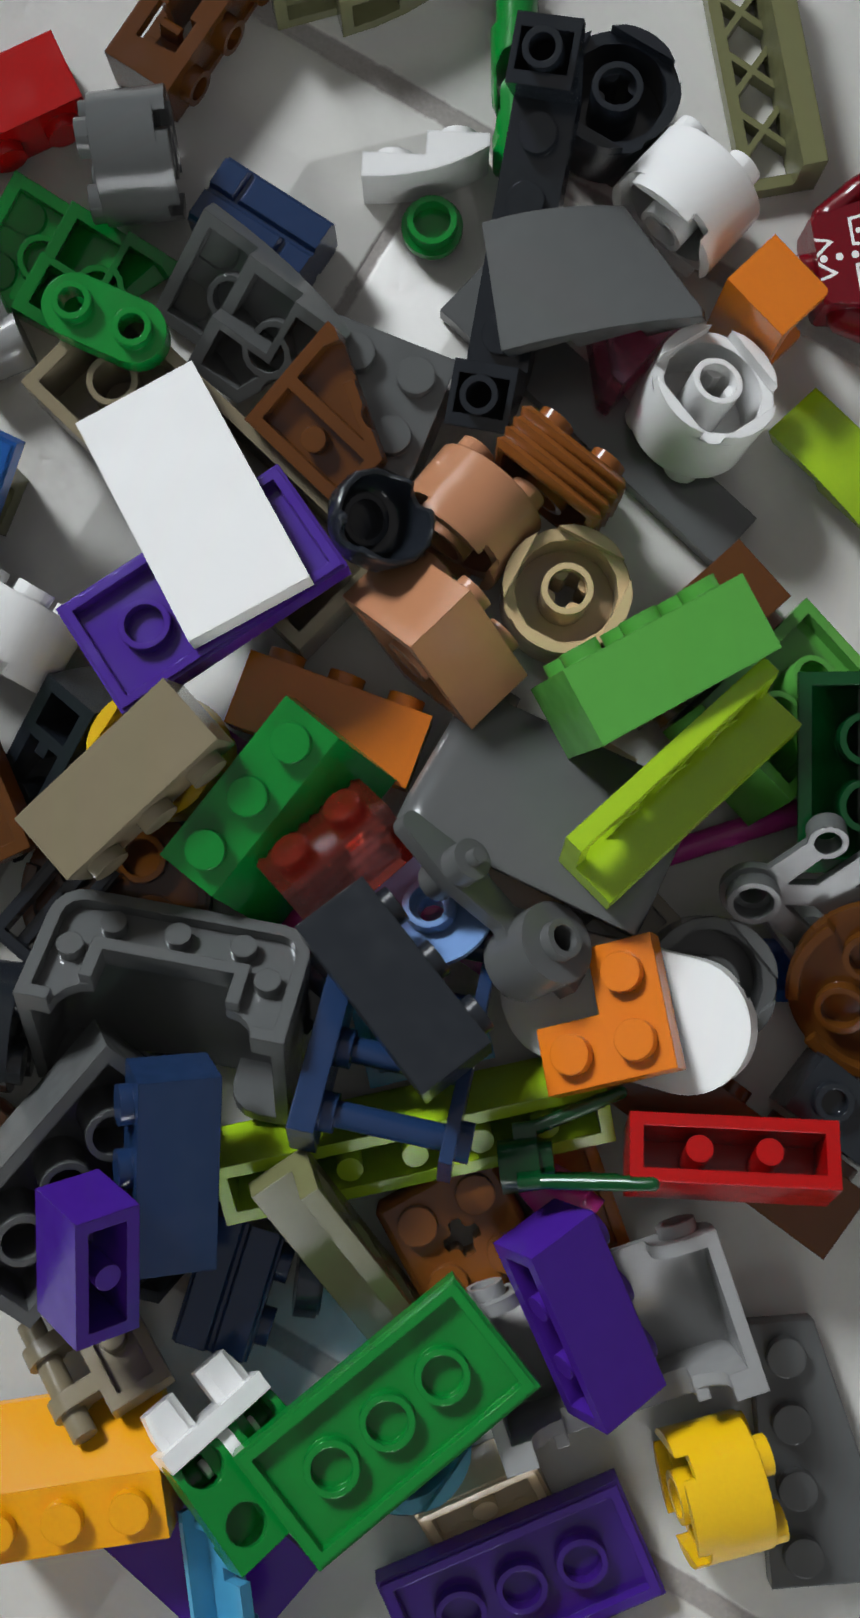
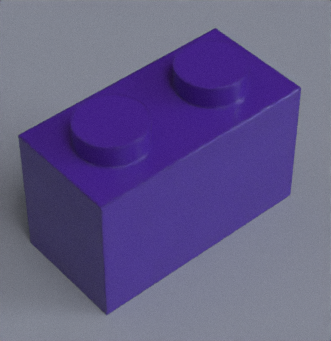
M100 1169L35 1188L37 1311L76 1352L139 1328L140 1204L121 1187L119 1188Z

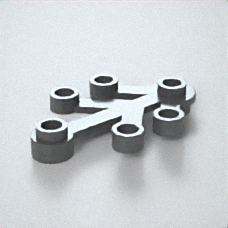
M825 812L813 816L805 827L806 838L769 863L747 861L729 868L719 882V898L729 914L737 921L745 924L769 922L793 943L795 949L802 935L820 917L811 916L803 918L791 905L814 906L825 915L840 906L860 901V851L817 879L796 878L821 859L837 858L848 849L849 835L847 824L841 816L835 813ZM831 832L837 834L831 839L817 838L823 833Z

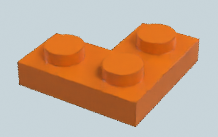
M646 932L592 946L590 971L599 1014L537 1029L548 1097L563 1098L686 1070L658 935Z

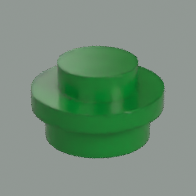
M423 196L411 203L404 212L401 221L402 238L406 247L414 255L426 260L442 259L450 255L460 244L463 234L461 214L452 202L441 196Z

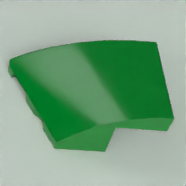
M16 170L0 197L1 295L10 313L14 312L18 319L56 337L42 315L41 299L48 284L56 277L70 272L84 273L140 297L168 279L178 262L131 231L126 235L117 228H110L108 224L95 225L89 210L73 200L70 204ZM70 298L65 303L64 311L75 312L79 310L84 303V298Z

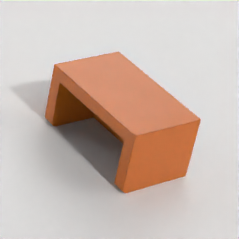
M775 234L727 278L706 325H712L709 332L718 333L726 337L729 336L732 330L746 336L765 353L771 364H773L797 342L800 337V331L796 325L824 300L828 293V288Z

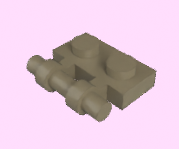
M140 1313L139 1328L80 1350L91 1373L75 1383L63 1361L66 1354L72 1351L73 1348L55 1329L48 1331L42 1317L31 1328L26 1327L22 1323L17 1328L26 1347L22 1353L23 1359L31 1374L40 1375L51 1398L47 1408L56 1426L64 1425L75 1446L87 1442L98 1432L88 1411L92 1404L104 1398L111 1413L116 1419H119L176 1382Z

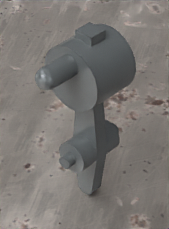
M407 811L395 820L393 824L395 834L421 865L418 872V882L424 894L435 901L453 898L486 927L491 929L484 943V964L489 978L503 996L519 1002H531L551 992L559 999L576 992L590 966L592 946L584 923L574 911L555 901H543L528 909L517 908L489 877L488 872L491 867V859L482 843L472 838H464L456 843L416 811Z

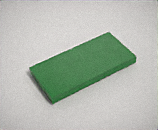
M451 1271L238 1446L233 1452L232 1459L320 1572L541 1386L539 1380L455 1273Z

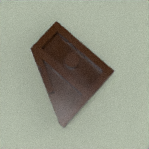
M327 321L244 420L329 500L332 491L347 475L358 470L374 467L382 469L388 463L342 333Z

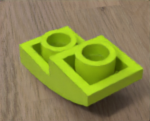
M815 387L775 424L768 433L772 443L815 481L818 492L860 529V428Z

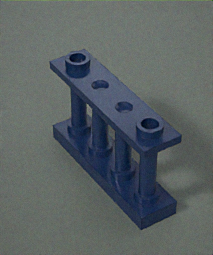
M485 938L478 948L463 959L482 963L475 997L473 998L487 1014L493 983L487 974L484 964L483 949ZM327 974L285 1127L289 1147L316 1153L321 1133L333 1134L335 1128L436 1150L440 1151L436 1181L450 1184L454 1162L467 1165L471 1152L476 1123L464 1121L475 1067L451 1084L455 1087L446 1124L342 1101V1094L333 1092L339 1068L349 1070L353 1063L404 1074L379 1041L358 1037V1030L349 1028L354 1008ZM454 993L459 1000L466 996L463 994Z

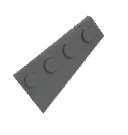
M808 1313L746 1317L770 1388L769 1392L751 1397L754 1434L762 1432L770 1444L775 1460L776 1474L767 1477L772 1499H777L784 1511L790 1533L788 1542L778 1544L775 1548L764 1551L767 1580L772 1589L860 1583V1454L814 1319Z

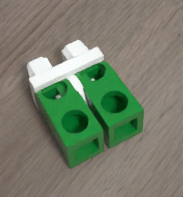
M224 1349L215 1351L191 1373L192 1377L211 1401L199 1414L192 1419L173 1393H168L148 1409L140 1419L150 1441L157 1449L150 1457L161 1472L165 1474L175 1492L202 1527L227 1569L243 1578L289 1534V1531L232 1459L233 1452L287 1406L270 1389L271 1386L260 1371L246 1372L241 1364Z

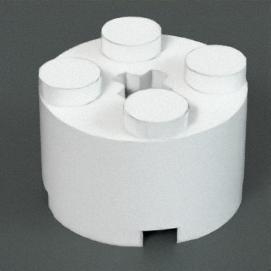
M684 115L674 125L669 126L614 185L612 201L614 206H625L676 275L688 278L694 270H699L700 279L704 278L758 219L760 203L754 184L759 180L760 172L748 155L739 150H732L729 153L721 144L708 135L706 129L698 120Z
M696 324L684 327L672 334L663 344L639 382L625 413L626 423L633 431L638 444L654 462L664 468L667 476L676 482L690 483L696 478L714 477L728 471L739 461L774 416L776 406H774L773 392L778 387L775 370L765 353L752 340L733 330L726 337L718 333L708 332L712 325Z
M0 568V674L37 694L47 674L64 671L78 644L56 611L62 604L57 603L53 611L49 610L55 598L21 578H18L17 581L14 580L11 587L5 585L10 574Z

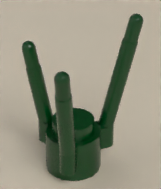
M617 1086L537 1119L511 1122L513 1138L496 1140L503 1195L544 1189L621 1192L657 1191L660 1187V1182L654 1177L622 1176L618 1173L556 1172L552 1141L538 1142L537 1135L626 1098L628 1095L627 1088Z

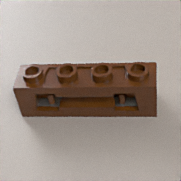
M139 0L104 51L116 83L122 88L165 83V101H170L173 119L178 123L189 105L192 107L196 106L205 96L210 84L211 73L224 55L230 56L237 49L244 34L245 23L258 5L261 7L266 5L269 0ZM162 6V10L156 17L155 21L153 22L147 33H145V35L142 38V34L144 33V31L152 21L153 17ZM191 21L192 29L184 39V28Z

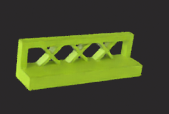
M765 657L566 836L558 861L606 910L785 745L801 727L802 724L768 693L779 670Z

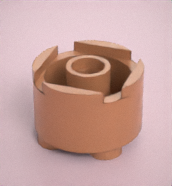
M465 435L458 444L444 445L413 481L414 494L418 502L423 507L432 509L436 518L432 543L424 554L430 552L436 556L450 571L453 578L457 580L462 575L469 578L471 574L483 579L479 585L481 590L492 589L503 576L509 558L518 545L541 529V519L538 510L544 504L542 494L526 479L521 477H514L512 479L494 463V457L490 450L481 441L472 436Z

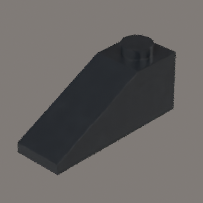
M92 666L47 674L6 754L27 806L86 751L88 733L95 718L113 700ZM29 852L11 861L14 863L22 861Z

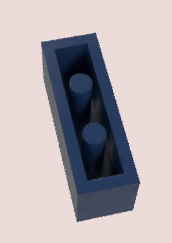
M207 1052L126 1058L125 1083L115 1084L114 1114L117 1126H124V1148L114 1149L113 1179L119 1188L121 1187L140 1204V1279L216 1270L222 1075Z

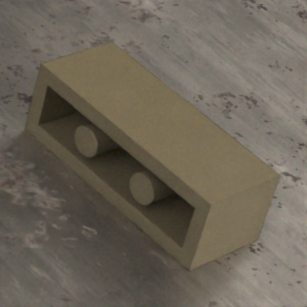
M162 678L22 810L14 820L66 880H87L93 877L97 881L102 880L123 864L128 857V853L124 848L142 831L149 835L161 828L173 817L177 811V807L173 802L191 785L198 789L206 785L222 771L227 763L222 756L235 743L184 685Z

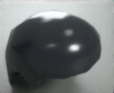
M374 467L358 470L347 475L332 491L328 503V532L338 552L349 562L367 571L379 572L415 563L431 546L436 522L435 513L432 509L425 508L418 502L414 494V482L412 480Z

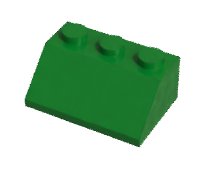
M286 695L159 855L211 897L246 917L282 924L397 779L300 701Z

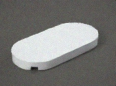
M588 931L591 946L620 939ZM661 948L686 1070L638 1080L633 1083L677 1095L704 1094L725 1085L732 1078H735L749 1063L755 1050L758 1036L757 1014L751 999L746 997L744 989L738 984L740 981L727 968L712 960ZM590 966L576 992L562 999H559L551 992L531 1002H519L503 996L500 992L501 1005L506 1022L515 1037L526 1048L541 1056L537 1029L599 1014Z

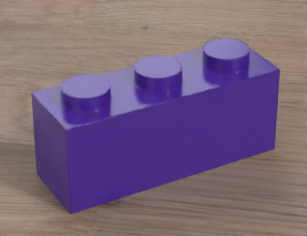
M554 1198L493 1244L567 1412L608 1435L667 1384L655 1358L658 1355L657 1345L649 1332L641 1325L633 1306L634 1291L627 1278L618 1270L608 1247L610 1235L604 1222L590 1209H584Z

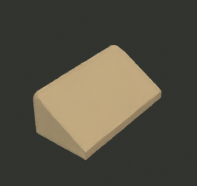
M492 1438L471 1448V1462L468 1472L454 1495L440 1507L415 1514L414 1516L433 1546L552 1495L541 1467L507 1479L495 1439Z

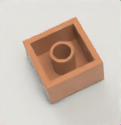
M426 552L415 563L404 567L379 572L368 571L342 595L402 675L470 729H473L528 676L513 654L519 647L515 638L501 623L493 618L490 620L485 610L491 603L484 592L465 575H462L456 581L446 566L430 552Z

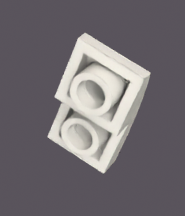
M453 125L443 130H427L426 154H413L410 150L402 147H385L378 152L362 151L361 180L364 204L403 203L416 201L426 195L439 196L467 186L488 175L490 133L476 132L467 126Z

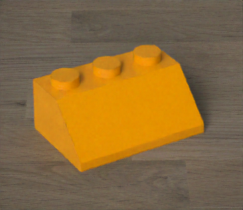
M167 1387L119 1419H116L111 1413L104 1398L92 1404L88 1411L98 1432L93 1438L77 1446L73 1445L64 1425L56 1426L47 1408V1404L51 1400L49 1394L0 1401V1564L171 1537L178 1521L177 1512L183 1509L184 1503L169 1483L165 1474L161 1472L150 1457L157 1449L150 1441L140 1419L148 1409L168 1394Z

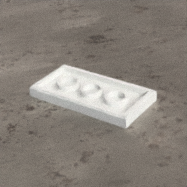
M192 360L75 423L188 642L194 649L314 585Z

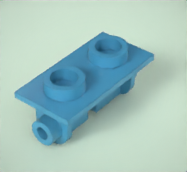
M188 1508L178 1511L191 1618H259V1615L254 1613L250 1581L246 1580V1575L242 1578L227 1569L214 1550L215 1546Z

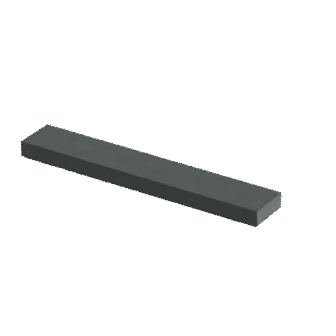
M483 266L440 310V318L468 344L471 337ZM564 342L536 350L531 378L524 396L539 410L543 406H548L560 413L573 427L574 431L570 436L591 452L594 447H600L617 458L625 469L622 477L626 481V490L708 566L712 564L755 522L757 518L713 477L696 478L690 483H679L668 477L664 468L654 462L643 451L633 431L628 427L625 413L630 401L570 345Z

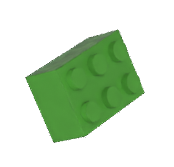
M714 573L679 591L669 599L641 611L599 636L605 646L604 648L601 647L595 636L543 666L548 679L533 687L531 691L569 759L607 745L777 651L782 646L743 573L721 585Z

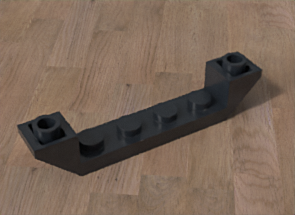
M517 11L505 83L514 98L492 220L528 211L563 207L581 114L586 27L584 18ZM486 254L467 359L455 358L444 423L504 434L505 427L512 426L513 417L516 416L531 378L536 350L513 357H508L501 351Z

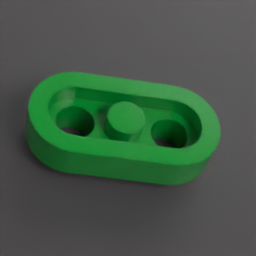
M79 272L65 273L56 277L44 290L41 299L42 315L52 332L61 341L133 372L151 370L166 358L171 346V333L161 311L152 303ZM70 298H84V303L79 310L75 312L64 311L65 303ZM131 323L143 324L144 330L139 337L134 339L123 337L125 328Z

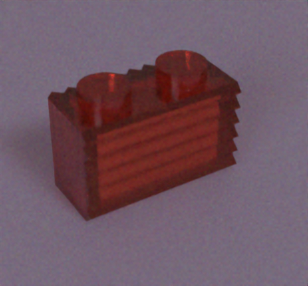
M354 779L350 781L348 788H341L332 794L324 805L320 806L318 814H311L308 822L300 823L298 831L290 832L279 839L273 848L269 850L267 858L258 859L257 867L294 912L304 920L361 876L364 877L375 891L414 856L395 834L393 824L397 817L392 813L389 806L360 779Z

